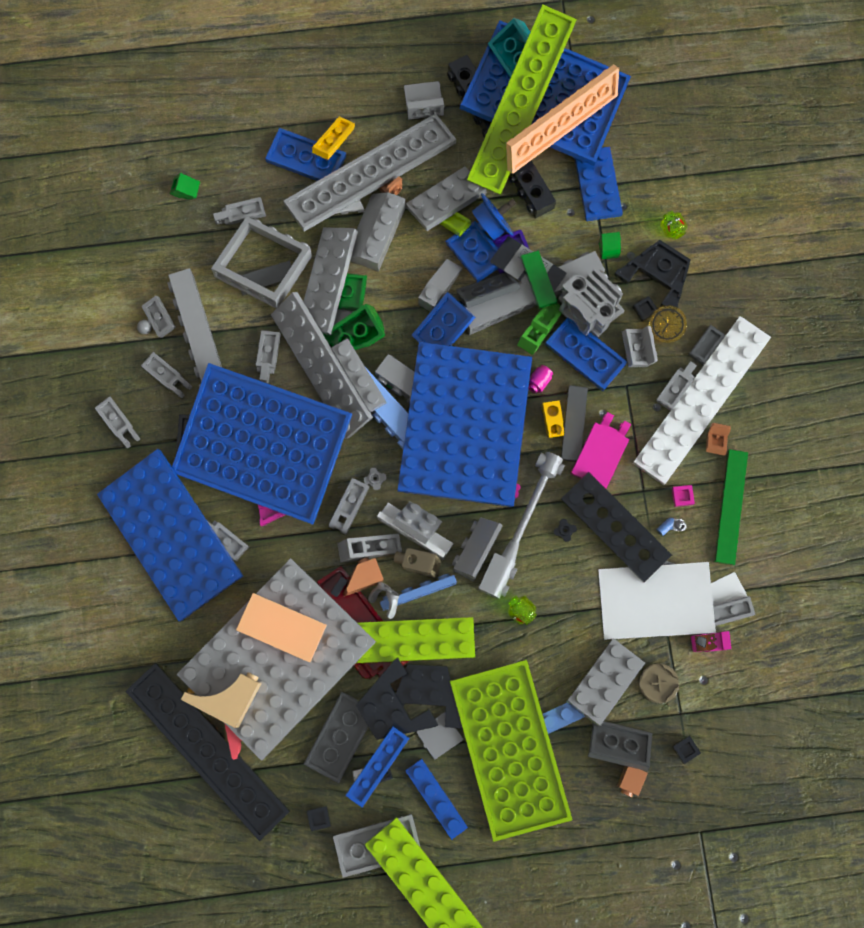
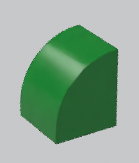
M179 173L173 179L170 195L182 199H195L201 181Z
M620 232L601 234L598 242L601 260L620 257Z

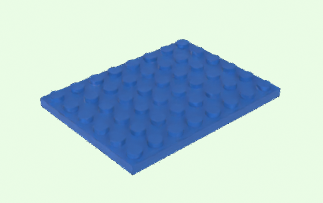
M499 20L498 25H497V27H496V29H495V31H494V33H493V35H492L491 40H492L508 23H505V22ZM489 45L462 100L460 109L492 122L510 81V76ZM564 48L532 124L609 67ZM619 71L618 96L552 144L550 148L594 166L631 76Z
M419 342L398 492L514 507L532 357Z
M208 363L172 468L177 475L314 524L352 413Z

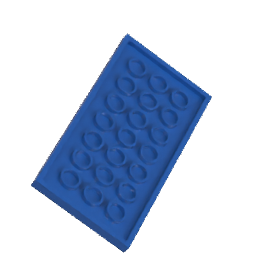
M155 450L97 494L178 621H183L243 577V574L161 450Z

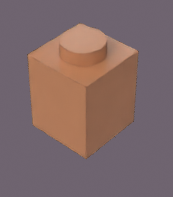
M625 766L617 787L622 788L621 793L632 797L633 794L639 796L648 773Z

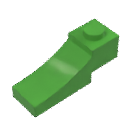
M556 303L543 307L521 336L517 345L533 355L562 315L559 311L561 305Z

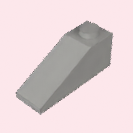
M446 259L418 297V305L431 312L443 296L449 292L463 268Z
M399 534L349 538L337 544L340 563L393 555L396 551L402 552Z

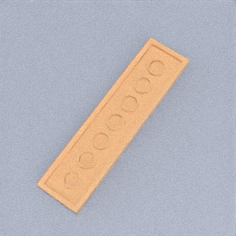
M612 65L604 70L599 76L592 79L581 89H578L558 106L552 108L528 128H525L517 136L511 138L506 143L507 170L512 174L617 97L619 67Z

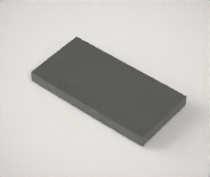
M341 692L304 762V765L337 783H340L368 729L367 723L356 707L359 700L344 692Z

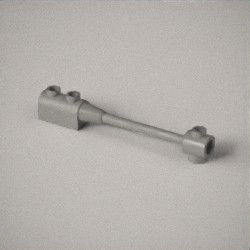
M541 452L535 465L541 474L537 486L512 540L509 541L502 555L494 554L478 591L496 599L506 596L509 586L506 584L509 578L513 580L517 572V568H514L516 564L515 560L519 541L548 478H555L556 474L561 475L565 465L561 464L563 459L558 455L550 452H545V454Z

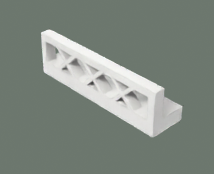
M387 503L383 511L379 512L377 515L379 521L428 552L436 554L441 560H444L453 545L452 542L436 532L424 544L393 525L395 517L401 510L390 503Z

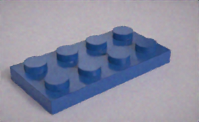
M279 128L265 160L267 163L318 181L341 168L347 155L346 152L337 149L327 160L312 153V147L317 141Z
M610 147L601 148L594 166L574 158L586 221L621 217L623 212Z
M567 318L545 343L549 349L601 391L607 388L627 364L625 359L591 332L585 336L570 318Z

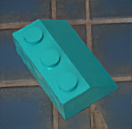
M513 18L488 43L510 78L530 34L526 24L516 18Z

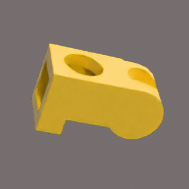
M560 400L542 403L541 410L548 438L564 436Z

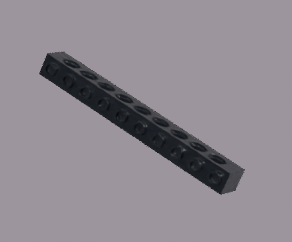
M468 55L449 63L447 72L450 82H454L457 94L463 98L476 72V68ZM473 115V120L476 125L481 127V132L485 139L491 124L487 120ZM532 160L512 174L510 172L508 177L510 182L516 185L519 197L525 200L528 212L533 214L535 219L555 209L556 200ZM523 179H528L530 182H529V183H525V182H523L522 180H523ZM532 194H537V195H539V197H538V198H534V197H532L531 195H532Z

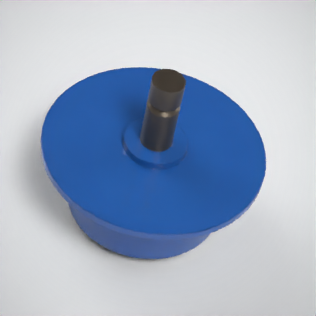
M482 193L483 202L472 210L478 220L477 224L483 232L486 231L493 240H496L505 232L513 236L512 229L502 215L516 205L514 199L511 198L497 209Z

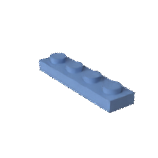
M445 574L438 577L439 581L431 583V580L421 583L417 589L413 590L412 587L402 590L397 606L456 585L455 576ZM387 596L383 597L384 601L380 602L383 611L389 609Z
M568 702L543 713L548 734L585 717Z

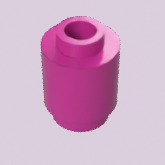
M545 365L537 367L530 376L528 389L532 393H541L551 381L553 372Z

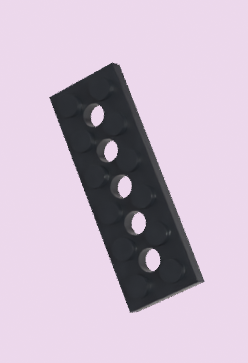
M590 472L561 498L643 583L672 556ZM586 494L594 497V502L590 505L585 504L583 501V496ZM599 508L607 510L608 515L606 518L602 519L597 516ZM612 522H619L621 524L620 532H613L611 530ZM630 535L635 538L634 546H627L625 544L626 536ZM645 549L649 552L648 560H641L639 558L640 550Z

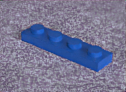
M392 727L345 796L362 808L410 738L395 727Z
M422 759L405 770L451 840L468 828Z

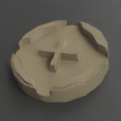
M666 664L649 665L642 671L639 677L640 691L647 700L653 703L662 704L669 702L676 696L679 690L678 676Z

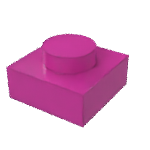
M692 485L671 488L674 507L695 504Z

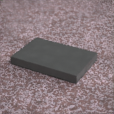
M505 272L483 279L478 283L475 282L461 287L456 292L464 305L470 308L519 290L520 286L510 274Z
M605 721L598 727L592 722L588 757L648 771L650 768L652 733Z

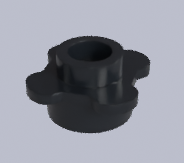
M561 519L558 528L554 529V535L559 536L565 542H569L571 535L577 531V527L569 524L566 519Z

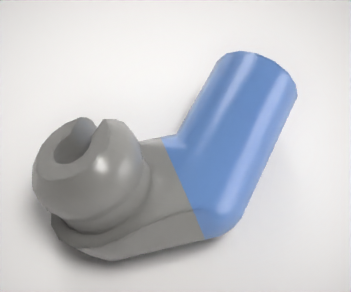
M668 518L656 530L661 536H664L669 530L684 531L687 525L682 519Z

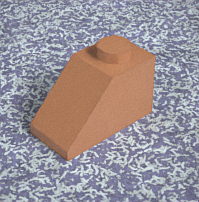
M364 558L358 561L343 591L344 597L373 587L378 582L384 580L376 558L371 560Z

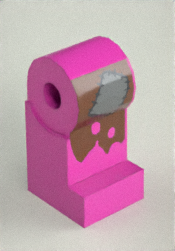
M729 631L691 636L693 652L732 649Z

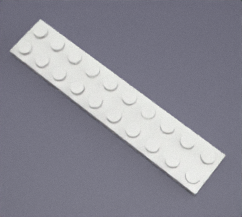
M740 316L694 378L677 405L669 412L634 460L633 464L662 485H665L771 337Z

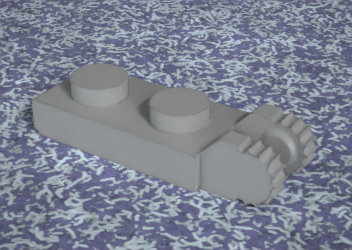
M154 352L141 365L144 370L168 390H172L181 399L185 395L175 387L177 382L179 381L186 389L190 390L192 388L182 378L180 373Z
M108 397L95 407L114 435L122 441L127 449L131 445L123 436L124 433L129 431L137 442L141 439L111 397Z

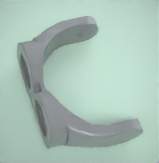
M378 582L377 586L371 591L368 601L374 603L378 594L381 591H386L389 601L387 617L392 619L395 616L400 595L387 584Z

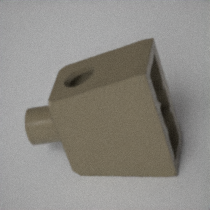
M407 548L406 553L396 551L394 556V562L402 564V568L406 571L437 579L442 560L436 554Z

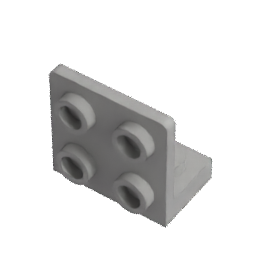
M438 81L404 86L408 120L430 117L435 113L437 116L444 115V101L441 97L440 83Z

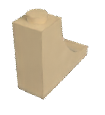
M247 672L246 675L240 674L238 679L221 693L212 696H198L190 692H184L181 700L234 728H239L262 683L257 681L259 677Z

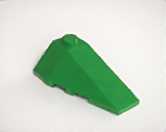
M364 304L335 324L331 335H323L331 348L348 339L354 350L371 346L383 338L385 331L383 322L375 308Z

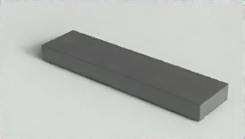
M570 385L568 387L561 458L565 461L576 462L582 450L588 392L586 387Z

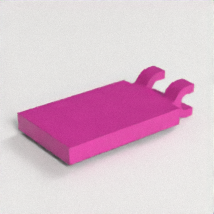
M608 412L604 414L600 424L596 422L593 424L570 473L582 479L590 472L606 489L628 444L629 439L625 435L631 426L630 423L623 421L618 430L610 427L609 425L614 415Z

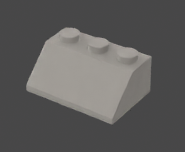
M482 517L478 522L475 520L470 529L473 532L470 538L466 537L461 546L464 549L460 556L457 554L452 563L455 566L453 571L474 582L501 531L502 524Z

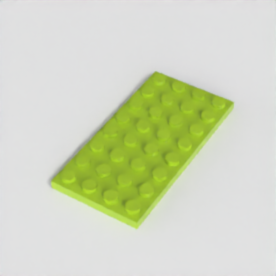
M527 660L450 681L493 842L572 821Z

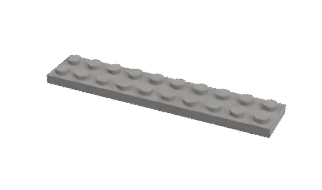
M435 113L283 200L284 205L301 229L306 231L456 144V138Z

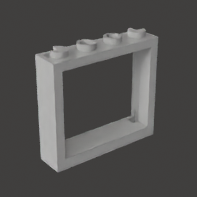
M246 216L211 269L215 278L278 309V306L283 302L312 258L310 247L306 243L298 242L290 235L282 234L274 227H268L258 219H251ZM250 230L299 254L275 292L225 268Z

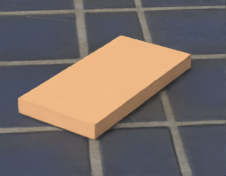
M253 593L236 630L311 663L327 625Z

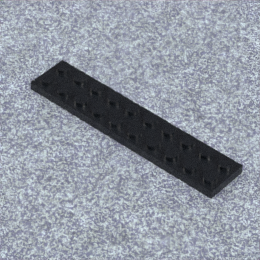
M157 663L125 691L259 841L290 812L285 804L239 754L237 759H232L229 743L225 741V738L198 708L181 700L184 693Z

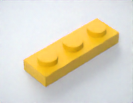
M339 116L312 147V153L329 160L354 130L355 123Z

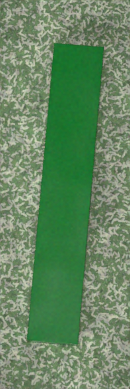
M729 449L727 453L714 563L734 566L736 562L748 452Z

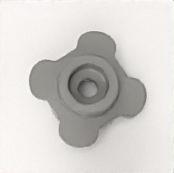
M371 468L369 475L364 478V483L366 485L369 484L374 490H379L387 477L386 474L378 472L376 468Z

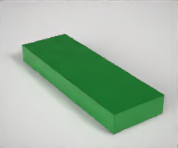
M539 250L521 255L520 259L538 308L556 304L557 299Z

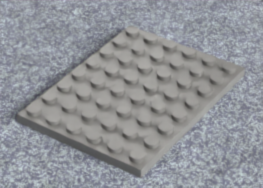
M291 558L256 594L327 625L311 663L237 631L236 629L249 603L248 601L177 673L181 680L198 696H212L225 691L238 679L240 674L246 675L247 672H250L259 677L257 681L262 684L239 728L226 725L261 761L376 643Z

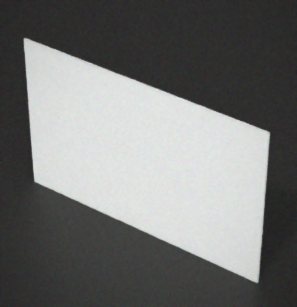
M709 562L662 565L644 583L629 567L598 569L604 640L716 633Z

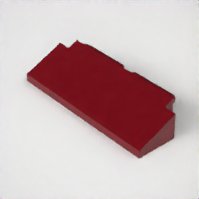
M342 566L316 582L357 623L383 622L361 591L344 597L345 585L338 597L330 593L341 575L347 578V582L350 578ZM401 661V663L403 664V666L409 662V661ZM392 662L355 663L353 666L362 678L371 679L376 674L380 677Z

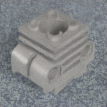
M597 268L593 269L592 273L590 272L587 275V278L582 275L572 276L562 285L563 291L558 300L562 303L559 311L565 317L573 320L585 336L592 332L598 338L609 327L615 314V308L618 306L623 293L617 284L607 279L608 276Z

